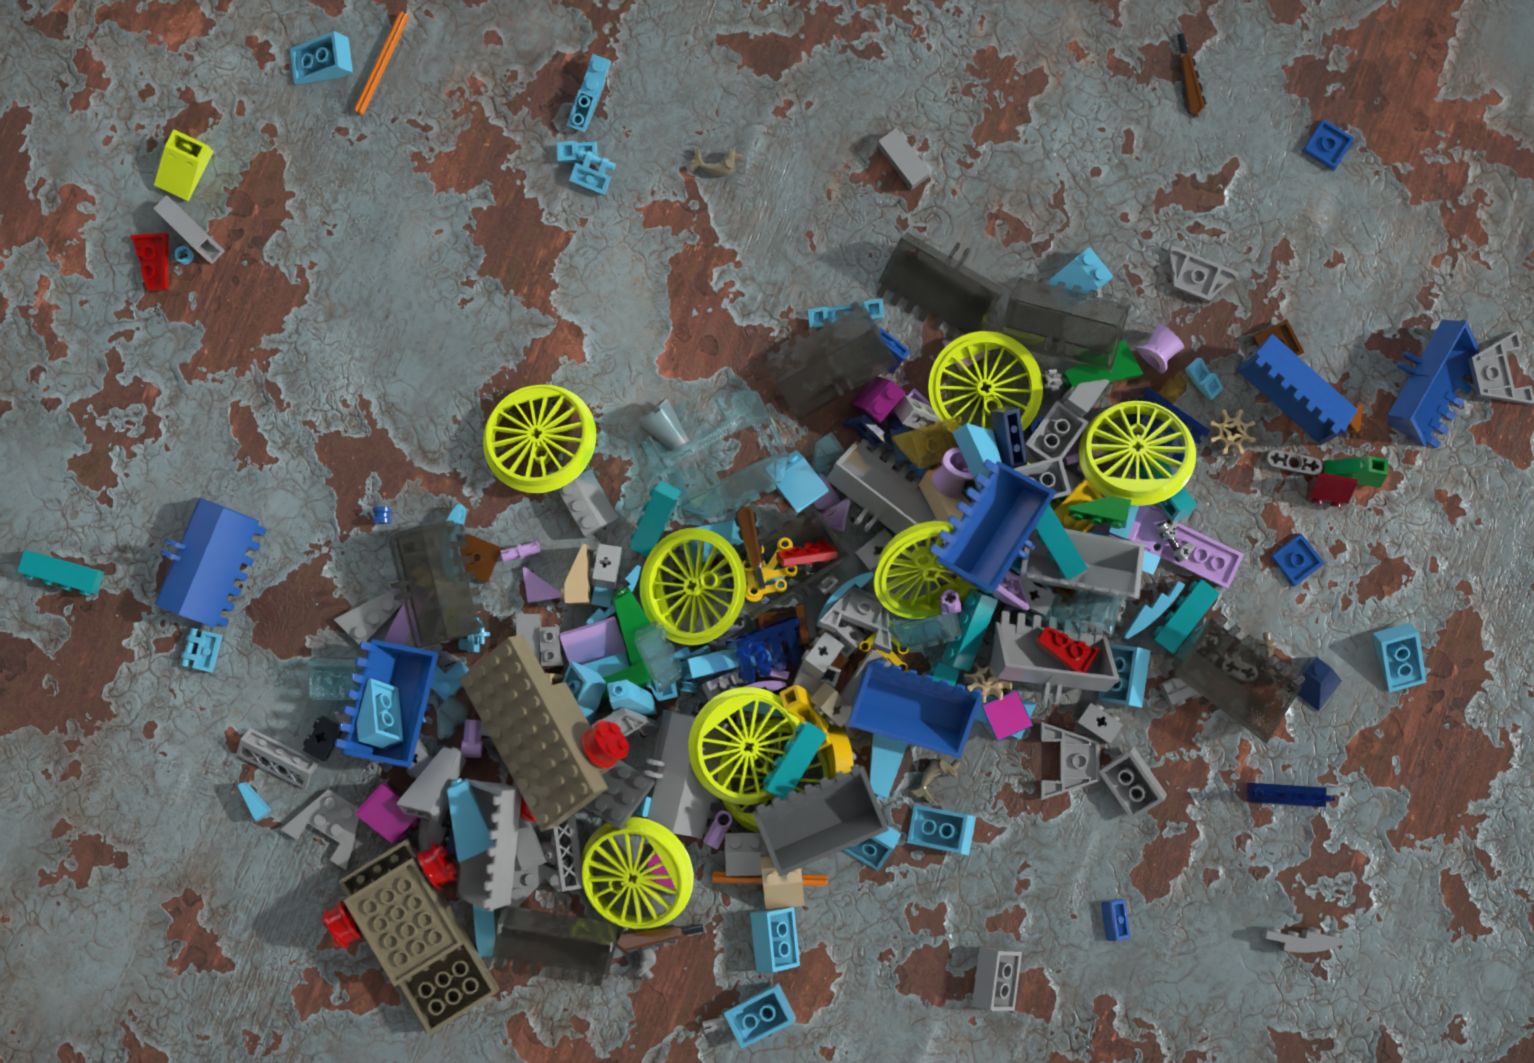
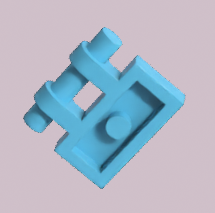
M580 150L578 157L584 159L583 165L575 163L569 181L605 195L612 177L605 174L606 169L614 171L616 164L610 162V159L605 157L603 159L597 157L590 151ZM591 162L600 166L599 171L589 167Z
M190 628L189 635H186L185 639L187 640L185 651H182L181 665L189 667L190 660H194L192 668L213 673L223 635L202 630L201 637H196L198 629ZM199 643L196 654H192L194 644Z

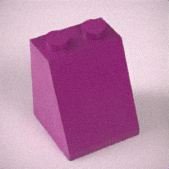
M874 375L849 404L861 415L865 414L871 417L873 422L880 427L906 392L892 380Z
M389 782L381 784L355 812L359 818L392 844L397 841L401 843L408 835L406 831L410 827L415 828L420 822L419 817L404 814L398 807L397 803L403 795Z

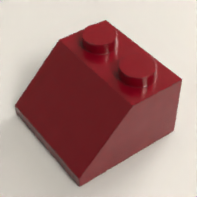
M1317 473L1308 478L1305 500H1311V503L1316 505L1329 503L1330 507L1342 508V506L1349 504L1358 479Z

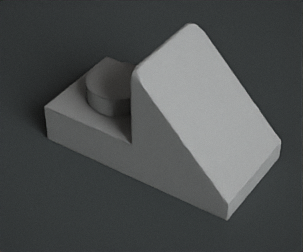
M732 672L702 684L708 701L720 693L730 690V686L738 687Z

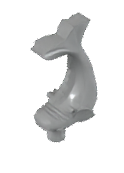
M624 928L620 934H623L624 931H629V929ZM651 947L645 950L639 948L636 951L640 955L641 960L636 975L639 977L644 975L649 981L654 976L649 969L656 964L657 957Z

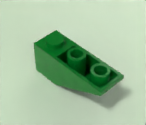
M1364 456L1324 461V473L1358 479L1357 484L1381 488L1388 476V459Z
M1109 496L1069 506L1068 516L1077 521L1082 519L1088 520L1096 525L1107 524L1115 529L1126 528L1131 500Z

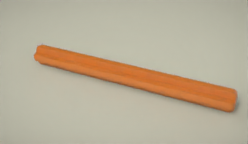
M400 11L358 98L354 107V111L358 114L363 115L409 19V16L404 12Z
M712 872L713 883L763 884L762 876H726V872ZM802 874L803 886H827L828 877L826 874Z

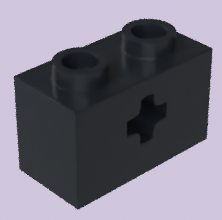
M327 716L318 717L313 724L314 730L312 734L308 735L303 742V751L321 761H327L335 747L336 739H340L344 732L339 730L340 723ZM325 734L326 741H321L319 735Z

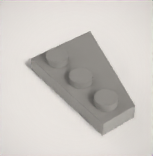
M388 591L334 620L360 645L361 641L367 642L403 604Z

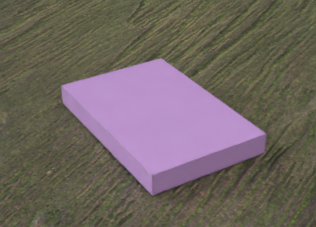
M615 616L559 633L569 664L572 661L584 665L627 652Z

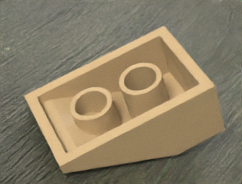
M582 544L564 583V588H561V600L565 601L567 605L591 604V579H589L590 547L587 544Z
M771 856L760 857L766 910L804 906L801 868L779 877Z

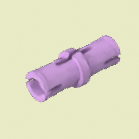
M538 541L524 545L518 544L517 547L501 550L503 562L517 558L524 559L525 556L541 553Z

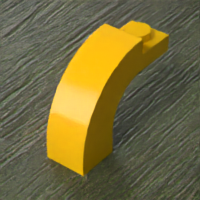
M796 684L779 692L786 711L793 713L801 723L805 720L827 733L818 751L831 745L827 732L829 728L828 722L824 719V714L821 716L813 709L815 705L810 701L812 698L811 694Z
M829 726L827 729L831 745L824 748L829 760L828 781L836 778L835 773L840 771L843 774L851 771V767L854 766L849 738L844 729L839 726Z

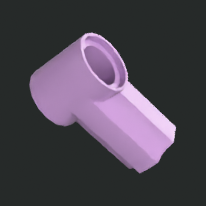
M952 589L945 590V593L939 599L942 616L962 612L958 593Z
M465 719L464 740H462L461 752L465 758H482L481 720Z
M727 811L718 812L702 842L718 850L725 837V833L733 824L732 815ZM728 815L729 823L721 825L719 823L720 816Z

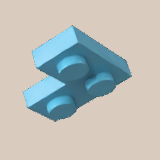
M461 660L447 673L436 664L431 688L447 701L462 686L459 678L470 669Z

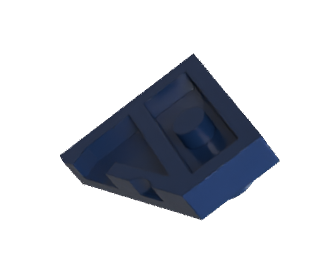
M865 414L846 419L842 424L846 429L851 426L858 430L857 435L876 447L888 445L891 440L886 435V432L879 428L871 417Z

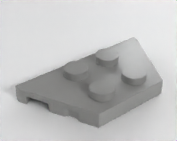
M1173 245L1169 249L1173 288L1206 302L1210 301L1239 275L1237 271Z

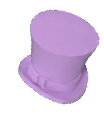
M1158 324L1147 344L1137 346L1135 350L1158 373L1163 374L1167 370L1168 360L1184 349V345L1172 331Z
M959 447L948 450L942 459V465L932 473L934 486L940 493L948 497L960 495L966 480L973 479Z

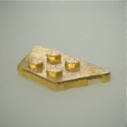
M960 416L891 438L918 469L941 463L945 453L956 447L957 442L953 432L959 429V423H961L962 419Z

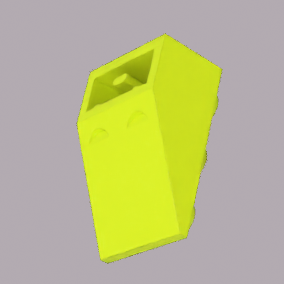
M173 129L165 145L154 186L189 201L214 151L208 145Z

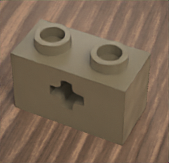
M825 682L810 699L815 705L813 709L821 716L824 714V719L830 725L835 723L841 728L851 715L852 706Z

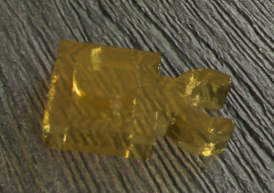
M1182 370L1176 374L1175 381L1170 378L1157 393L1170 405H1173L1185 391L1181 386L1186 385L1191 380L1190 377L1185 381L1181 380L1180 376L1184 372Z

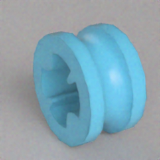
M180 246L175 250L174 256L181 264H189L193 261L194 253L187 246ZM186 252V254H188V257L182 258L180 254Z
M682 682L683 688L681 691L698 693L696 687L699 686V683Z

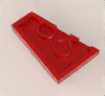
M169 234L130 235L131 241L135 245L136 256L141 264V272L147 290H169Z
M823 538L817 539L816 544L811 542L804 543L803 548L791 547L776 552V560L784 567H794L797 564L810 565L813 562H829L832 559H838V551Z
M1048 626L1035 641L1038 646L1069 671L1086 673L1102 650L1097 647L1087 646L1081 640H1073L1067 634Z

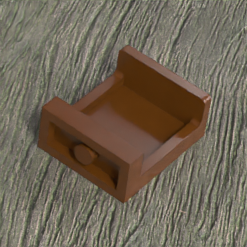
M803 605L767 613H757L758 618H755L756 629H760L762 636L758 637L759 645L769 652L811 644Z

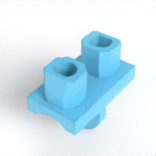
M467 617V619L458 622L459 631H467L468 639H459V649L468 650V652H480L479 644H485V637L490 636V632H485V625H479V618Z

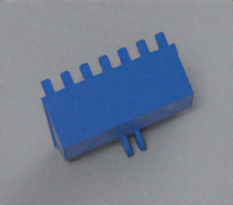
M1442 319L1420 358L1404 351L1402 357L1416 366L1412 368L1400 361L1396 365L1399 369L1409 374L1410 377L1387 415V424L1417 441L1423 447L1427 443L1434 448L1439 447L1441 442L1431 436L1433 431L1437 430L1442 434L1447 433L1448 427L1439 422L1441 417L1444 416L1453 421L1456 414L1447 408L1449 403L1451 402L1458 407H1461L1464 403V400L1455 395L1457 389L1465 393H1470L1472 389L1463 379L1465 375L1472 378L1468 359L1476 355L1480 350L1467 320Z
M1273 334L1236 368L1243 377L1320 445L1344 433L1358 411L1357 408Z
M986 459L983 466L991 472L987 478L977 473L974 479L982 485L978 492L970 487L966 490V494L973 499L969 506L961 501L958 503L957 509L963 512L964 515L960 520L954 516L949 517L948 523L955 527L952 534L941 530L939 537L946 541L943 548H940L936 544H932L930 551L937 556L936 562L946 567L964 582L986 593H994L1017 555L1026 561L1029 558L1021 550L1022 547L1025 545L1026 548L1034 550L1035 545L1028 538L1057 491L999 461L995 464L991 460Z
M199 497L181 542L178 543L167 538L165 540L167 545L178 547L176 554H172L167 550H161L160 554L172 558L173 561L155 604L175 614L215 628L216 624L227 626L229 620L220 617L222 609L234 610L235 604L227 602L226 599L229 593L236 596L240 595L241 589L232 586L235 578L243 581L247 579L248 574L239 571L242 563L252 566L254 559L245 556L247 549L251 548L258 551L260 544L252 541L254 533L264 536L267 529L258 526L259 520Z
M370 639V643L361 641L359 648L366 650L367 655L366 659L356 658L355 664L363 667L362 675L352 674L351 680L359 683L358 691L348 690L347 697L355 699L353 708L344 706L343 713L351 716L349 724L340 723L339 730L347 732L345 740L336 739L335 747L342 748V754L380 764L411 768L421 724L427 722V718L423 716L424 712L430 709L426 704L439 652ZM368 679H374L398 688L403 742L388 749L358 741L357 720Z
M877 660L875 663L870 661L861 672L852 702L848 726L960 759L983 697L981 691L977 689L972 691L964 690L965 686L960 684L954 687L948 685L949 681L943 679L939 682L932 680L933 676L930 675L921 677L916 675L917 672L913 670L904 672L897 665L892 667L884 666L885 662Z

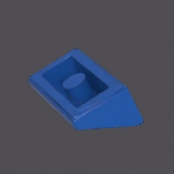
M1125 899L1101 902L1107 941L1131 938Z

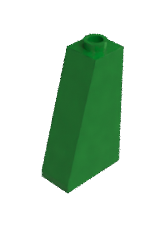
M1124 340L1065 371L1062 376L1063 385L1066 389H1070L1072 386L1076 387L1080 383L1107 379L1110 381L1108 384L1135 379L1141 376L1143 372Z
M623 587L618 589L614 593L615 595L612 596L627 655L631 666L647 661L666 649V646L630 588Z
M643 661L603 677L607 684L628 680L639 687L660 681L654 663L649 661ZM607 684L600 702L610 699Z

